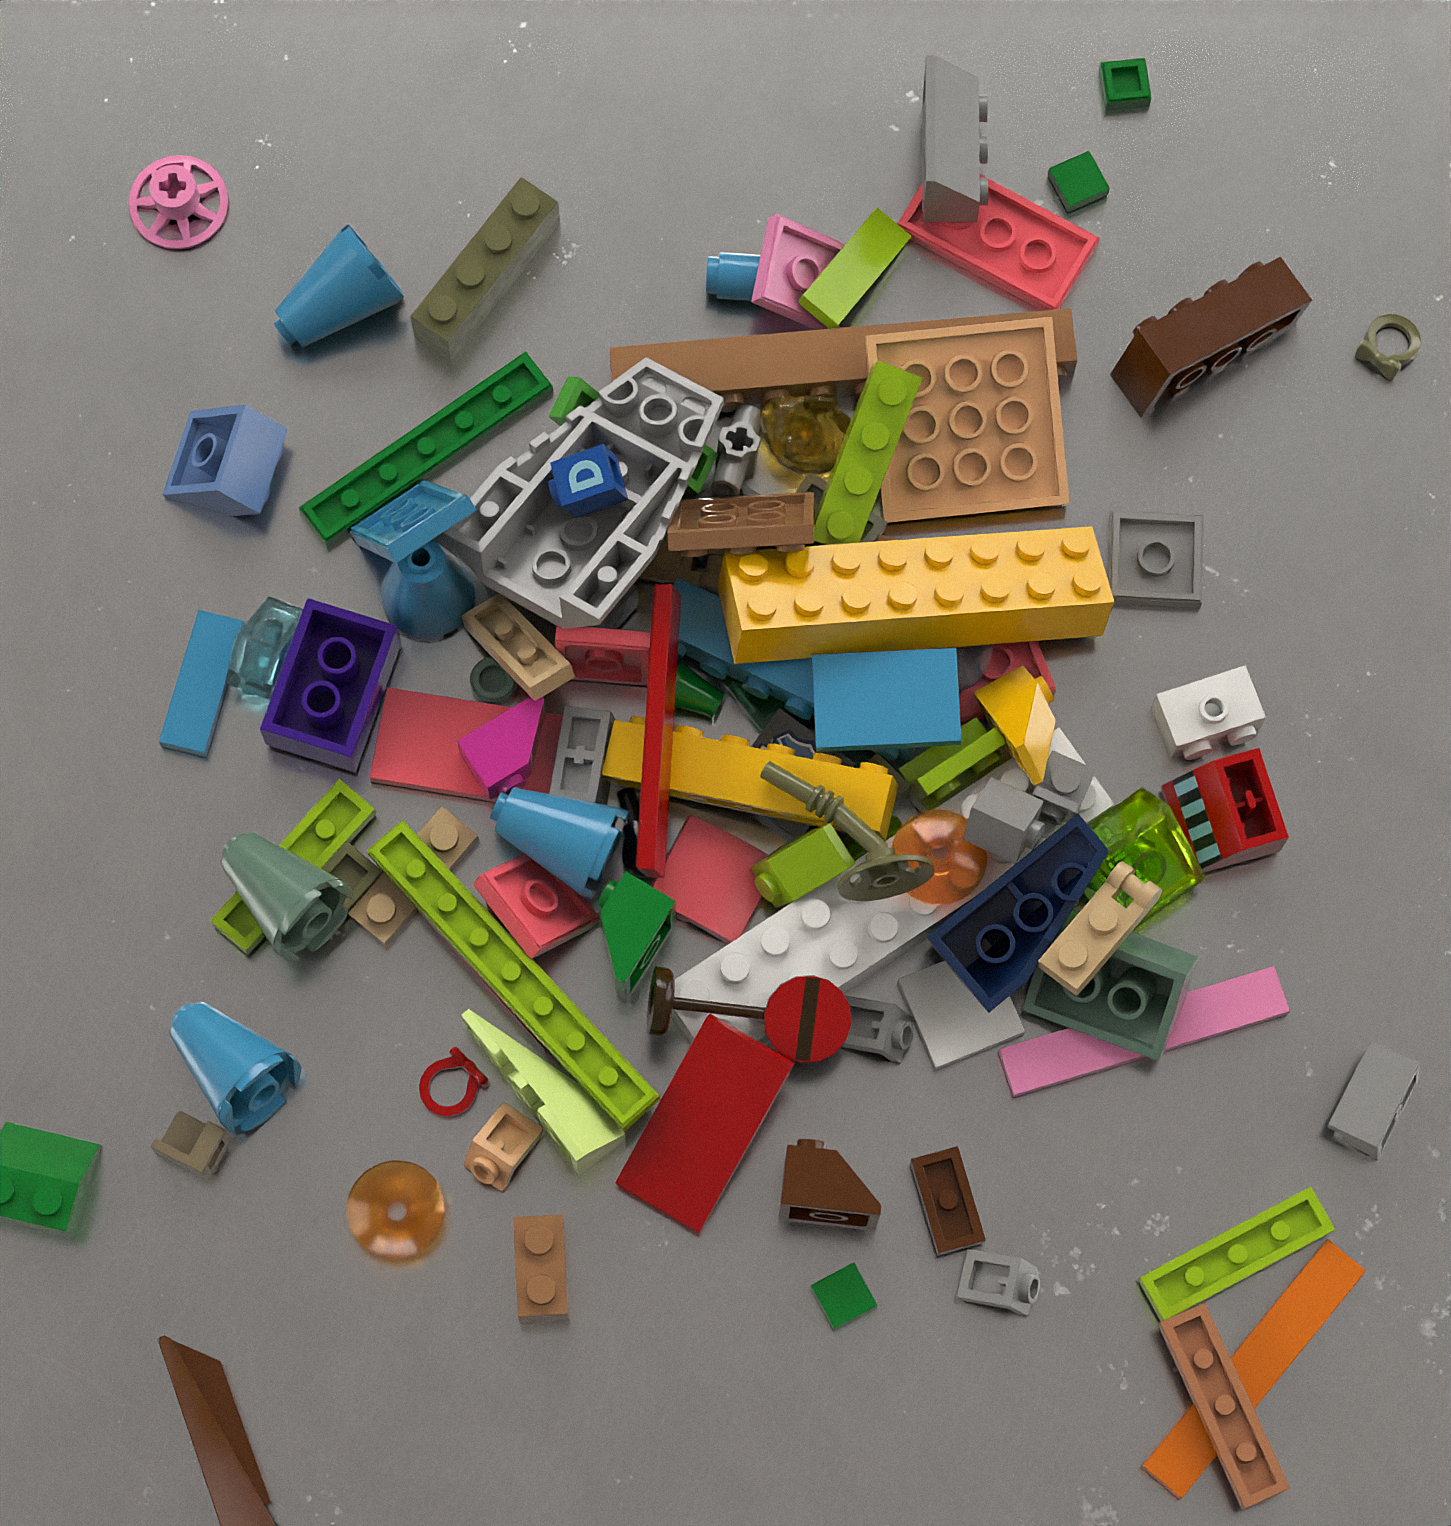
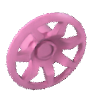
M176 155L153 162L138 175L132 185L128 204L132 222L146 240L166 249H187L205 242L218 231L227 214L229 201L223 179L210 164L192 156ZM192 167L205 172L213 181L196 185L192 175ZM152 177L149 185L151 196L138 198L142 186ZM216 190L219 191L220 197L217 214L199 203L200 198L207 197ZM138 208H157L159 211L150 229L145 227L140 220ZM193 214L202 220L212 222L204 232L191 237L188 220L190 215ZM170 219L177 221L183 239L168 240L157 235L168 225Z

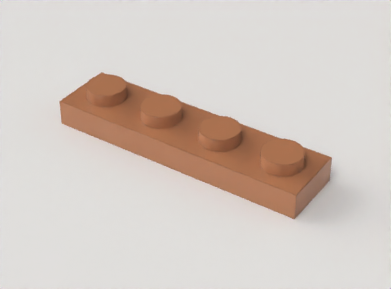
M1206 1303L1158 1324L1159 1329L1241 1509H1246L1291 1489Z

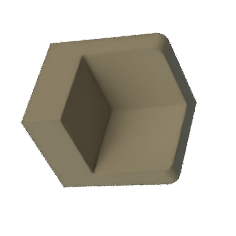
M179 1111L176 1113L162 1140L160 1141L155 1138L150 1147L155 1154L208 1180L231 1137L224 1128L210 1121L204 1123Z

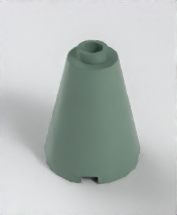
M248 832L244 835L237 834L225 844L222 850L223 858L221 861L223 870L275 952L284 960H299L300 958L295 953L305 947L313 953L335 934L346 919L349 911L343 905L346 896L353 900L354 894L343 880L255 832Z

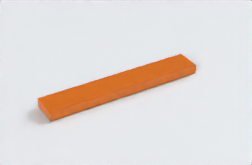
M1329 1239L1322 1244L1230 1357L1254 1409L1366 1272L1363 1267ZM1194 1403L1141 1466L1179 1500L1183 1498L1217 1456Z

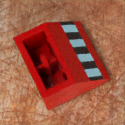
M1260 748L1213 760L1161 786L1189 876L1280 852L1289 838Z

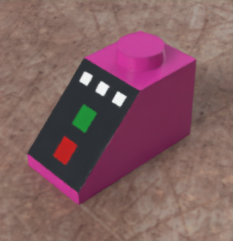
M531 697L527 698L457 741L460 755L489 800L495 798L501 792L509 795L514 787L522 789L526 784L525 779L531 775L546 714L543 697L536 701Z

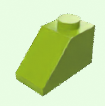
M828 823L792 838L751 866L750 869L756 877L755 885L759 893L777 908L797 900L850 869L856 863L831 823Z

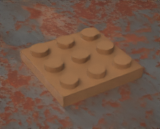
M814 492L681 499L668 527L669 551H680V555L683 557L705 556L709 554V549L728 548V553L736 555L754 553L757 551V546L776 545V550L781 552L803 550L805 544L814 543Z

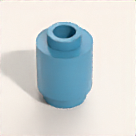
M720 252L719 257L708 256L706 293L717 294V299L751 301L761 255Z

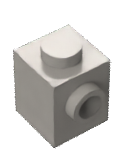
M991 777L971 807L963 840L1016 864L1025 848L1033 850L1042 836L1045 823L1039 821L1044 801Z

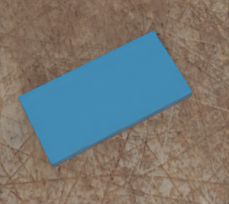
M423 480L351 527L349 532L357 545L397 563L477 509L469 496Z

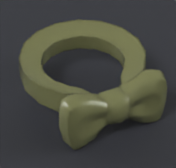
M1398 314L1381 315L1371 322L1366 332L1365 340L1359 343L1355 356L1359 360L1371 362L1374 366L1379 367L1382 374L1391 380L1399 374L1402 365L1409 363L1415 358L1421 346V335L1416 325L1409 319ZM1384 327L1400 329L1409 339V349L1405 353L1389 357L1383 355L1377 350V331Z

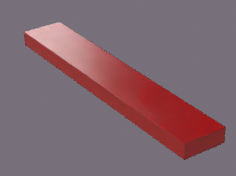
M655 584V587H653L636 867L648 878H664L681 611V595L672 584Z

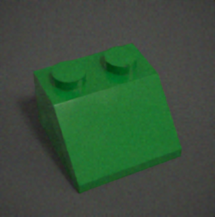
M625 871L618 883L611 880L607 884L597 905L601 906L598 916L601 919L602 937L618 999L626 1003L676 923V901Z
M5 1122L0 1131V1222L75 1240L101 1144Z

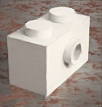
M1246 665L1156 694L1151 706L1170 759L1182 755L1185 756L1186 760L1196 759L1210 753L1213 750L1212 745L1229 740L1230 745L1247 742L1257 736L1256 731L1260 729L1266 718Z

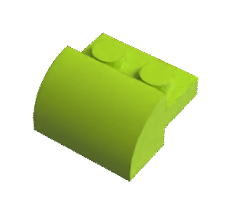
M975 717L961 727V745L930 747L896 770L911 785L909 800L917 809L926 815L1007 762L998 749L1007 742L997 727L987 732L979 719Z

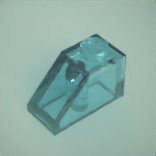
M268 596L235 637L225 684L240 689L248 696L262 697L269 700L274 691L303 608Z

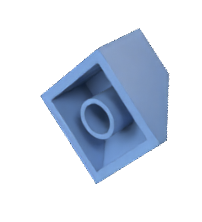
M246 404L190 411L162 495L174 501L230 516L260 514L262 507L269 497V485L276 464L282 457L283 443L288 428Z

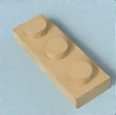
M500 593L461 615L465 629L534 701L575 677L571 664Z
M442 806L417 833L418 837L451 872L479 841L478 835ZM383 872L349 911L348 916L386 948L418 909Z

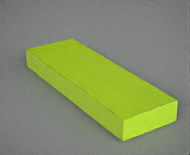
M877 207L797 303L828 329L836 328L912 236Z

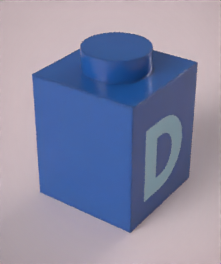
M604 444L550 462L554 479L549 480L548 485L552 499L557 507L564 508L575 518L629 500L617 456Z

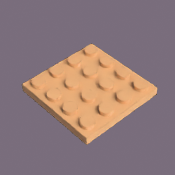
M1052 317L864 336L868 375L872 364L876 361H881L922 377L880 487L882 519L890 523L1070 504Z

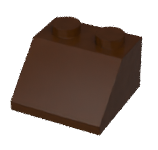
M798 1139L797 1146L787 1145L778 1219L876 1230L881 1215V1204L837 1150L826 1149V1142L815 1139Z

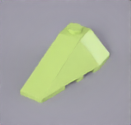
M468 1009L461 1014L463 1025L538 1124L544 1128V1132L578 1177L626 1142L623 1130L580 1084Z

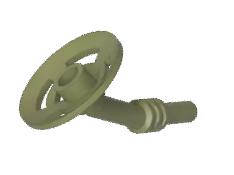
M771 761L763 768L760 778L805 803L807 811L813 812L816 810L815 815L821 818L825 815L824 820L828 823L834 820L868 852L866 862L851 869L838 881V891L843 898L853 901L886 899L914 890L933 876L935 869L933 862L929 858L913 854H895L894 849L889 848L888 844L843 804L844 798L840 795L834 798L835 793L829 790L825 793L826 788L819 785L816 788ZM917 861L919 865L916 869L908 867L907 862ZM860 873V877L852 883L850 878L854 874Z

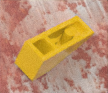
M1024 665L973 693L991 730L997 727L1007 742L1003 746L1031 783L1036 786L1043 782L1056 722L1048 704L1055 701L1043 677L1039 676L1034 679Z

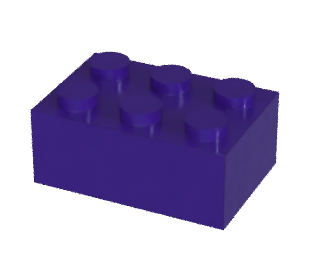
M307 598L260 727L265 744L356 772L402 643L398 626Z

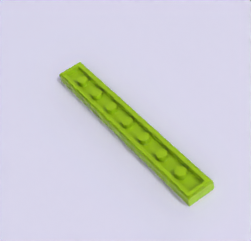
M401 820L366 851L377 866L623 1132L661 1100L660 1095L541 967L528 957L513 937L404 820Z

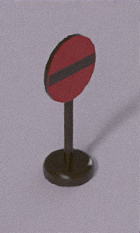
M655 967L653 971L647 1009V1035L661 1036L665 1034L670 1026L673 1009L764 1020L765 1032L772 1046L788 1059L808 1063L819 1062L835 1054L846 1041L851 1027L850 1006L843 992L831 981L815 975L795 976L781 983L769 996L766 1007H756L674 997L675 978L673 972L664 967Z

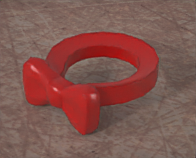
M456 1046L449 1051L451 1057L438 1060L428 1066L422 1074L419 1083L420 1098L426 1108L435 1115L446 1118L460 1116L469 1110L476 1100L478 1087L484 1088L489 1084L488 1078L477 1068L476 1064L468 1059ZM459 1067L467 1071L470 1077L467 1083L466 1095L459 1103L447 1107L433 1101L430 1096L429 1087L431 1080L437 1073L442 1070Z

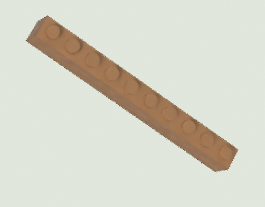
M1071 308L609 347L612 382L647 357L723 397L724 405L721 409L723 412L736 411L738 406L745 404H763L765 407L779 408L789 405L791 401L809 400L814 404H825L835 401L837 397L856 396L859 399L868 377L864 338L867 335L1052 317L1058 383L1065 381L1068 377H1073L1078 359Z

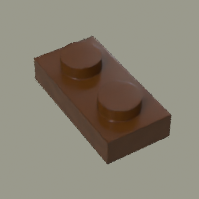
M958 1146L912 1158L910 1160L911 1168L937 1256L985 1243V1235Z

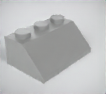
M926 55L922 93V222H977L979 205H988V178H980L979 165L987 164L988 136H979V122H987L988 96L979 95V77L936 55Z

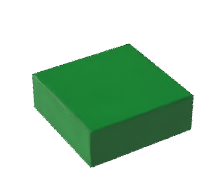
M1145 58L1100 62L1099 73L1105 110L1150 106L1152 97Z
M1090 150L1052 166L1048 170L1047 175L1067 212L1109 194L1110 187Z
M854 1262L810 1286L833 1330L844 1326L878 1306Z

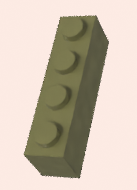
M520 177L410 316L414 337L452 362L559 226L558 201Z

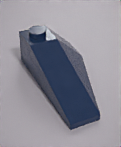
M1079 813L1076 814L926 936L927 941L978 1002L990 1013L1028 981L1038 965V960L1051 945L1106 858L1109 849Z

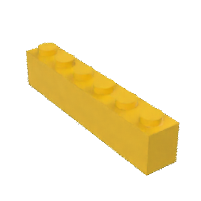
M631 716L629 722L614 720L602 769V776L611 785L641 790L645 731L644 717ZM676 725L675 732L673 731L670 797L817 827L828 824L824 820L825 815L821 818L815 815L816 810L813 812L807 811L805 803L760 778L763 768L771 761L816 788L819 785L826 788L825 793L829 790L835 793L834 798L839 795L843 797V804L853 811L879 837L886 841L899 786L893 775H888V768L868 762H861L859 768L841 765L842 759L823 753H814L813 759L795 756L796 750L779 744H768L766 750L749 747V740L728 734H723L720 741L704 738V732L699 729ZM834 820L831 822L834 830L846 832Z

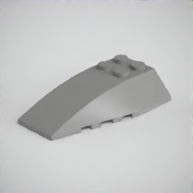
M645 357L600 390L599 398L585 408L578 406L566 415L567 421L549 435L543 432L529 442L530 449L516 459L510 456L499 464L470 498L477 510L444 531L442 537L487 587L562 629L600 625L655 558L724 405V398ZM604 444L617 456L629 500L575 518L564 508L557 507L552 499L548 481L554 479L550 462Z

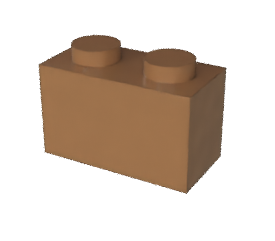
M563 1214L513 1217L517 1312L520 1324L569 1321Z

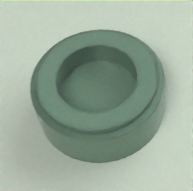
M493 657L480 660L473 667L470 674L471 690L479 702L504 705L514 697L517 691L518 683Z

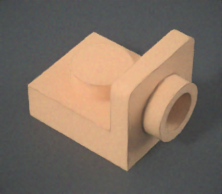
M503 1102L473 1138L463 1164L479 1181L491 1184L498 1190L503 1191L509 1184L514 1170L540 1139L544 1128Z

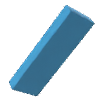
M198 610L160 735V746L207 757L246 626L243 620Z

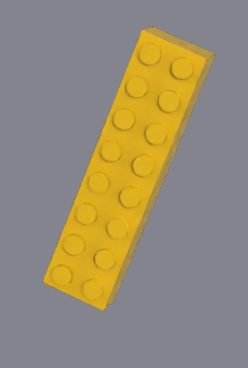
M1092 526L806 546L803 550L794 552H781L776 549L757 550L754 553L742 555L724 552L717 584L734 664L812 658V655L922 650L1103 636L1114 605L1113 595Z

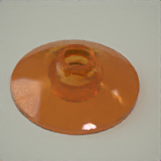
M928 810L914 815L899 828L891 846L895 854H913L927 857L933 862L935 869L933 876L926 883L906 892L911 897L927 904L946 905L966 898L980 884L987 867V851L963 840L968 822L967 818L949 810ZM937 845L947 848L949 856L944 860H937L932 856L931 849ZM917 861L907 862L908 867L916 869L919 865Z
M402 1160L385 1161L366 1170L354 1183L347 1200V1220L355 1239L369 1252L388 1259L407 1258L425 1250L438 1236L445 1219V1199L436 1179L423 1167ZM394 1204H402L407 1210L405 1217L399 1221H394L388 1217V1211Z

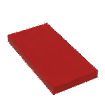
M709 1014L694 1038L615 1184L700 1233L795 1063L716 1016Z

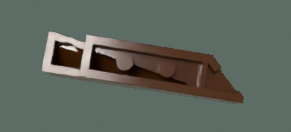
M165 1335L157 1338L220 1526H276L265 1507L273 1503L223 1363L176 1342Z

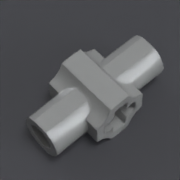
M746 404L738 406L731 426L722 427L717 445L718 455L715 461L717 468L711 484V489L719 496H739L745 476L753 475L755 472L761 440L759 433L764 421V413L757 407Z

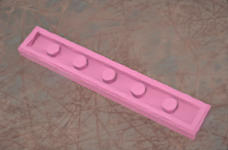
M1272 966L1189 991L1164 1052L1288 1015L1290 1010L1275 967ZM1071 1028L1007 1046L998 1051L1013 1098L1146 1058V1056Z

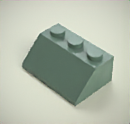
M1071 911L1051 945L1079 912ZM1131 932L1078 996L1038 968L1037 965L1023 1011L1159 1061L1185 1002L1199 956Z

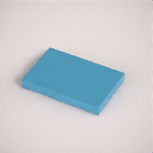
M956 648L812 655L816 752L961 745Z

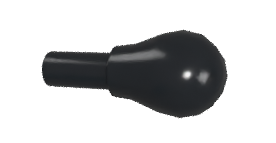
M624 788L617 792L620 808L630 812L628 821L624 820L625 825L622 828V861L628 872L637 877L644 878L647 876L636 867L640 806L635 789Z

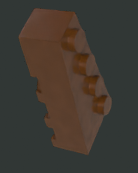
M1281 256L1265 265L1261 261L1255 262L1247 267L1239 275L1238 279L1230 283L1226 279L1220 280L1212 285L1204 293L1203 297L1195 301L1191 297L1185 298L1173 306L1168 315L1160 319L1151 316L1139 323L1132 331L1134 334L1133 339L1113 368L1110 376L1140 418L1155 410V403L1165 392L1169 391L1173 398L1189 389V384L1201 376L1206 368L1213 374L1225 367L1241 352V346L1249 352L1295 324L1312 299Z

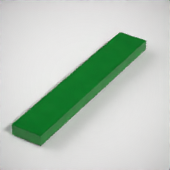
M525 351L299 507L301 515L326 548L350 533L351 527L418 483L428 479L553 392V385Z

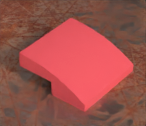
M688 815L666 856L664 878H654L651 886L676 901L677 919L682 922H692L723 942L730 944L741 936L762 896L755 885L756 877L750 867L768 854L704 820Z

